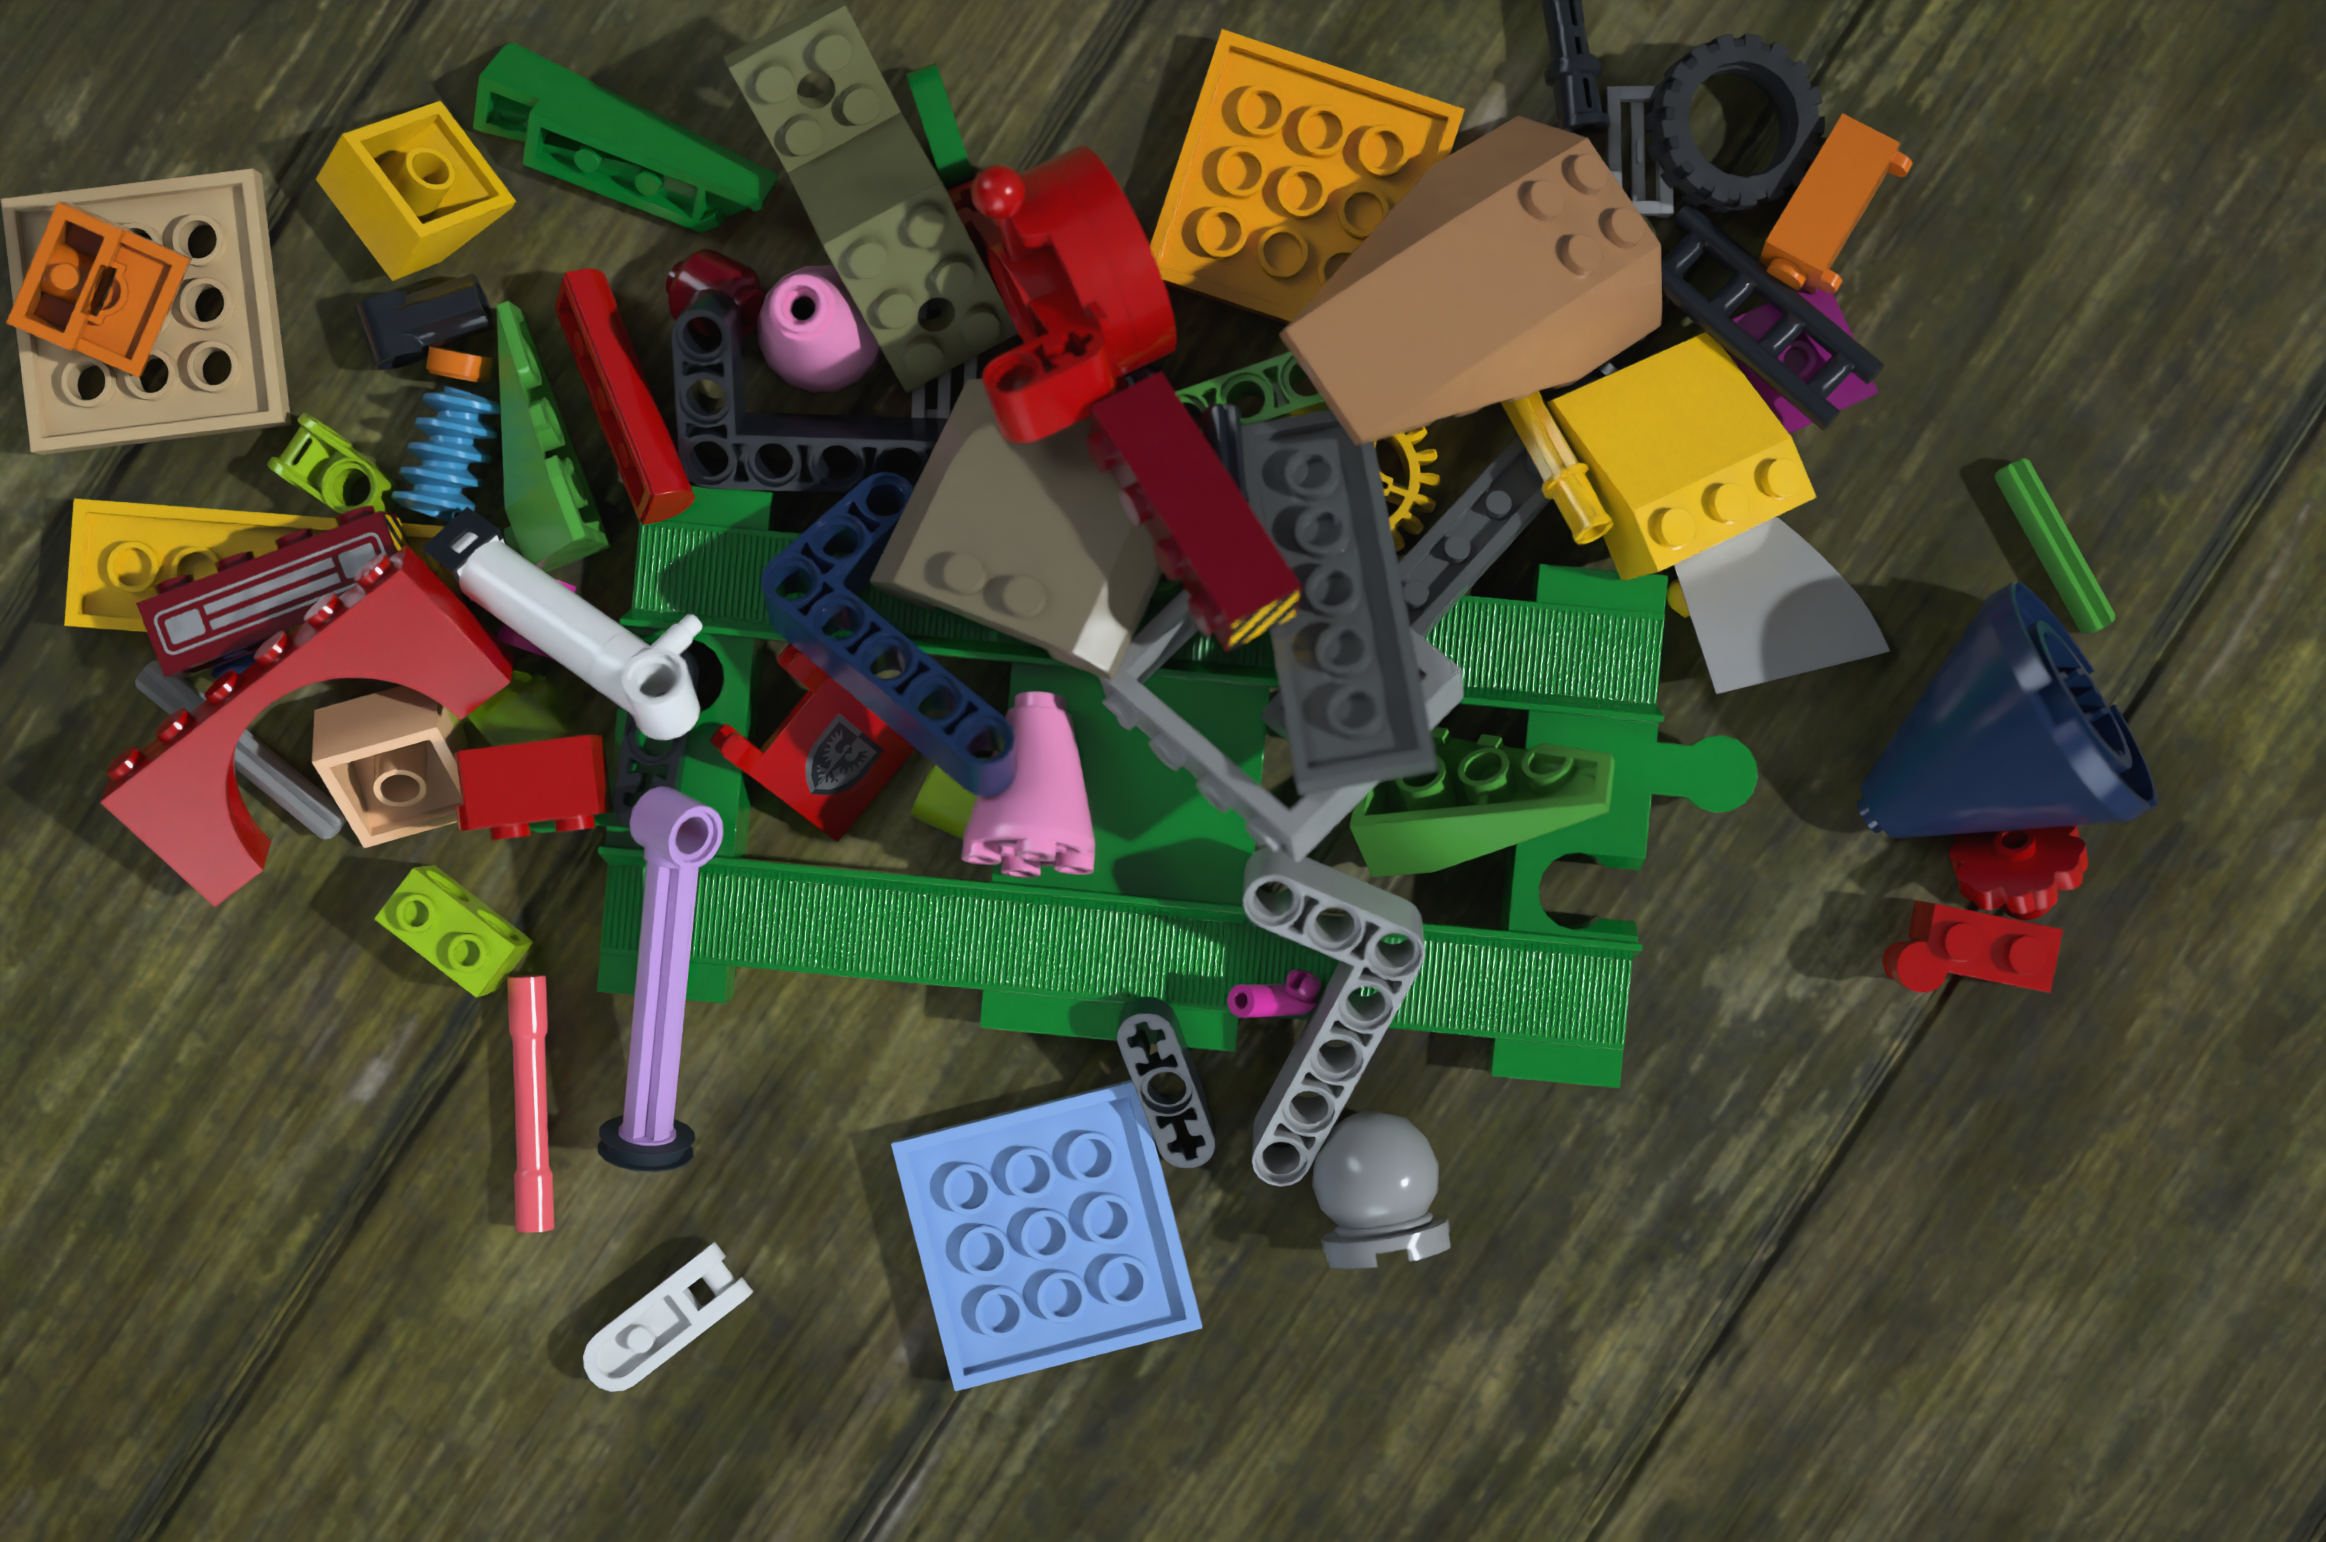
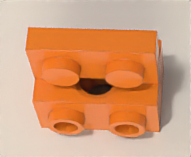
M57 202L6 323L65 349L79 351L134 376L141 377L192 258L131 232L132 230L70 202ZM115 269H117V270H116V273H115V275H114V277H115V278H114V281H113V283H112V285H111V288H110V290H109V292H108V295H107V297H106V299H105V302H104V304H103V306H102V309L99 310V312H98V314H97V310H98V308H99V306H100V303H101V301H102V299H103V296H104V294H105V292H106V289H107V287H108V285H109V282H110V280H111V278H112V275H113Z

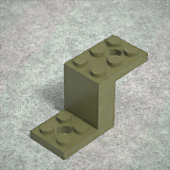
M828 0L723 57L787 171L823 247L906 393L1018 333L941 180L901 113L843 0ZM822 72L829 75V84L820 95L806 98L797 94L798 84L807 74ZM935 297H943L949 300L947 308L940 316L934 319L918 317L920 307L927 300Z

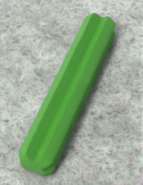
M2021 458L1999 469L1995 473V480L2079 631L2083 634H2090L2111 624L2115 620V613L2030 460Z

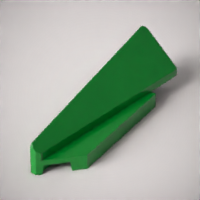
M516 43L505 44L479 75L473 129L525 142L522 163L525 166L697 232L703 233L720 226L726 217L745 209L751 208L753 212L761 210L776 187L778 175L775 172Z

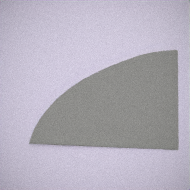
M1774 517L1674 564L1716 694L1890 652L1879 626L1860 596L1817 550L1778 517Z

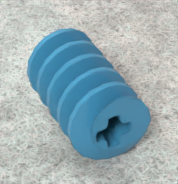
M440 385L445 389L444 392L424 393L421 400L435 411L437 416L418 417L414 423L415 427L429 437V441L409 442L406 448L422 464L421 466H403L399 471V475L411 483L414 489L412 491H394L391 499L401 507L451 522L454 519L455 512H462L466 507L473 511L476 509L477 505L463 495L461 491L462 488L483 486L484 480L471 471L469 465L473 463H490L492 456L476 443L477 439L498 438L499 432L488 424L484 417L485 415L501 414V405L468 392Z

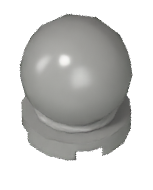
M1362 1111L1347 1116L1332 1127L1314 1159L1312 1177L1314 1193L1320 1209L1338 1225L1334 1231L1325 1234L1321 1238L1322 1250L1326 1253L1330 1268L1361 1269L1377 1267L1375 1254L1407 1249L1409 1262L1433 1256L1450 1249L1448 1218L1442 1215H1432L1431 1212H1428L1438 1192L1439 1163L1427 1138L1407 1118L1384 1111Z

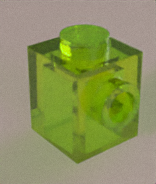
M512 671L511 682L467 715L493 747L567 738L577 731L558 708L564 702L562 696L540 673H537L532 678L529 673Z

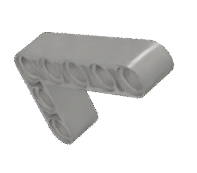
M1264 847L1252 854L1244 870L1243 904L1250 920L1260 927L1340 960L1318 1004L1310 1015L1256 1115L1253 1124L1252 1164L1255 1173L1268 1184L1288 1186L1300 1181L1311 1167L1422 967L1425 958L1421 914L1416 906L1406 899L1306 856L1298 864H1295L1279 849L1272 852L1268 847ZM1277 881L1288 886V889L1280 893H1269L1259 888V886L1265 882ZM1338 907L1346 910L1348 914L1341 918L1331 919L1324 917L1320 912L1327 908ZM1390 933L1404 934L1408 937L1401 943L1396 944L1385 943L1380 940L1381 937ZM1366 986L1378 990V992L1370 996H1360L1352 992L1359 987ZM1340 1039L1347 1041L1349 1044L1335 1048L1324 1043L1329 1040ZM1303 1091H1313L1320 1095L1305 1098L1297 1094ZM1274 1142H1287L1291 1145L1280 1148L1271 1144Z

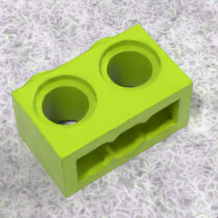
M435 865L413 868L374 918L476 998L496 992L534 942Z

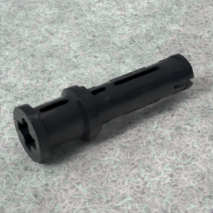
M1542 0L1551 62L1546 66L1547 70L1544 72L1546 85L1553 87L1558 118L1553 127L1583 137L1599 134L1611 127L1609 114L1603 113L1601 108L1597 78L1602 74V67L1596 55L1590 54L1582 0Z

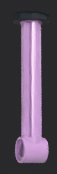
M663 786L651 789L640 797L633 808L630 818L631 834L636 843L644 847V859L647 861L625 1106L624 1115L607 1120L599 1127V1137L602 1140L598 1143V1154L606 1162L619 1168L641 1172L674 1170L687 1165L694 1157L691 1145L695 1142V1132L687 1124L674 1119L698 869L715 855L720 847L723 836L722 820L715 810L671 787Z

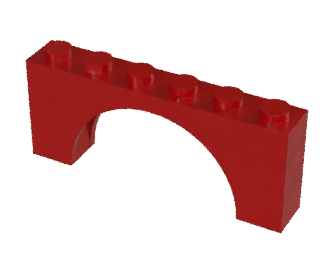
M407 545L390 558L384 553L372 558L356 574L354 581L357 584L340 597L334 592L322 597L305 614L304 620L306 623L289 636L284 631L273 635L255 653V663L240 674L233 669L224 673L205 692L204 698L207 699L190 713L185 708L175 711L156 730L154 735L157 739L141 751L136 746H131L122 752L107 768L105 773L110 778L100 803L214 907L264 870L271 840L259 828L245 806L235 773L236 743L251 721L268 705L283 695L312 683L339 678H371L393 682L419 691L446 707L457 718L462 720L511 682L513 654Z

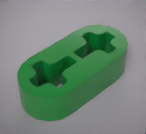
M934 63L907 72V79L944 188L975 179L937 64Z

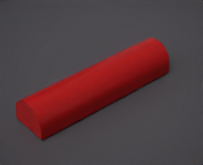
M589 268L565 272L554 309L637 518L642 525L670 519L689 508L695 500V495L606 275L601 270Z

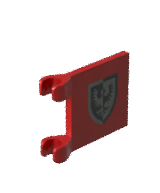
M790 643L778 656L777 663L809 689L805 696L761 749L756 747L728 723H724L711 737L710 742L730 762L748 773L838 843L910 756L915 747Z

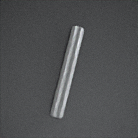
M155 660L146 665L135 680L136 687L169 715L180 708H185L190 713L207 700L204 698V694L182 677H164L159 662ZM247 729L244 730L236 743L235 769L319 838L331 839L347 822L337 803Z

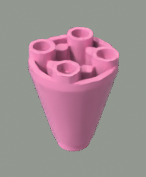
M830 265L804 266L783 276L765 295L757 317L758 344L768 366L790 386L811 393L837 392L858 382L877 365L881 348L835 267ZM804 305L816 309L810 319L800 321L804 313Z
M1046 692L1019 693L1015 696L1014 708L1008 710L1005 717L1012 726L1015 735L1017 764L1015 779L1010 787L999 795L989 797L977 796L964 831L962 860L969 863L986 865L1002 862L1001 873L1018 878L1040 877L1041 866H1054L1056 871L1068 874H1090L1093 872L1095 841L1073 718L1067 712V699L1063 696ZM993 750L991 759L1000 753Z

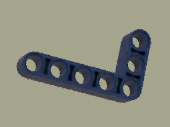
M881 472L873 474L850 491L771 560L763 570L761 582L770 624L783 638L965 790L977 796L989 797L999 795L1010 787L1016 775V745L1012 726L996 710L857 597L860 592L871 584L870 579L913 492L912 485L907 479L896 473ZM885 512H894V513H896V514H894V515H892V516H887V517L878 516L879 514L885 513ZM841 552L851 553L850 555H848V556H846V557H841V558L831 557L832 555H834V554H836V553H841ZM793 593L805 594L797 599H784V597ZM841 631L853 633L850 636L841 639L829 637L834 633ZM887 670L901 672L896 677L888 679L876 676L882 671ZM936 709L950 712L945 717L938 719L923 716L927 712ZM984 749L1000 753L996 757L987 760L976 759L971 756L975 752Z

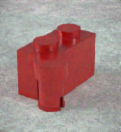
M583 735L462 750L454 754L457 760L462 805L456 806L459 832L489 828L492 841L531 836L529 823L554 820L556 832L595 828L594 815L613 813L604 735Z
M1915 900L1908 937L1914 940L1905 943L1898 941L1891 944L1884 952L1882 966L1885 973L1901 987L1917 993H1928L1937 989L1945 981L1948 972L2050 993L2063 929Z

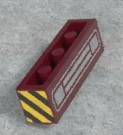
M1162 371L1090 406V435L1085 437L1090 457L1100 472L1111 471L1121 487L1119 498L1127 516L1137 527L1144 524L1156 543L1153 544V551L1164 574L1171 581L1179 578L1190 595V598H1188L1189 610L1202 633L1205 635L1214 633L1225 652H1228L1295 617L1301 594V584Z
M373 506L357 508L336 517L338 527L318 535H315L313 529L296 531L277 539L275 543L278 550L257 558H255L252 551L235 554L216 562L217 573L196 581L192 574H187L157 584L154 587L157 593L156 596L136 604L164 677L188 678L257 652L269 638L280 631H284L288 636L306 623L304 620L305 614L318 600L331 592L340 597L357 584L354 581L356 574L372 558L381 553L390 558L407 545L410 548L399 517L382 511L375 512Z

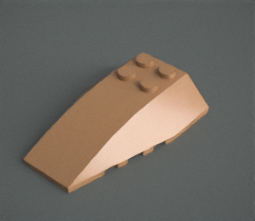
M1518 115L1432 165L1367 239L1351 254L1341 268L1281 332L1280 337L1353 443L1358 446L1425 427L1435 420L1448 416L1460 417L1477 412L1480 408L1505 400L1509 403L1530 397L1536 391L1554 387L1555 390L1572 385L1663 324L1661 244L1587 137Z

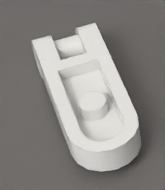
M713 1242L603 1327L589 1341L583 1355L584 1369L589 1379L599 1388L610 1392L624 1391L634 1386L753 1293L752 1289L742 1277L737 1280L722 1262L726 1258L725 1254ZM701 1277L716 1295L715 1298L704 1306L699 1303L688 1288Z

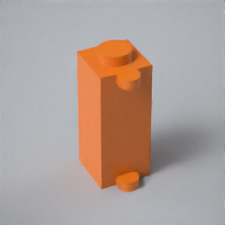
M1842 113L1765 241L1759 261L1768 267L1766 272L1794 290L1802 288L1815 295L1816 291L1820 289L1826 293L1835 294L1842 283V278L1831 271L1830 268L1885 176L1889 172L1898 177H1905L1913 165L1908 156L1897 151L1900 142Z

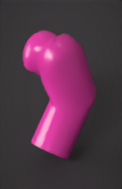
M1295 969L1289 972L1286 985H1236L1228 994V1007L1235 1016L1240 1018L1306 1015L1318 1004L1315 997L1320 992L1321 982L1316 975L1306 970Z

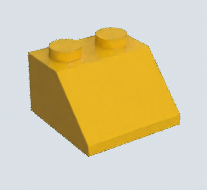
M441 101L342 134L316 178V181L392 281L442 262L512 209L516 203L514 197Z

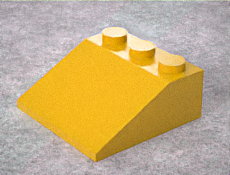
M1706 332L1547 402L1552 416L1577 461L1587 464L1590 468L1591 475L1588 480L1607 515L1611 517L1614 523L1612 528L1603 535V538L1622 581L1660 572L1817 498L1790 434L1723 346Z

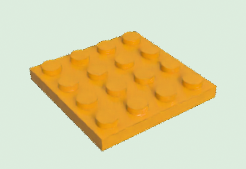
M1222 29L1150 244L1164 284L1289 325L1325 283L1341 268L1360 244L1376 229L1395 205L1411 190L1422 175L1432 165L1450 156L1465 109Z

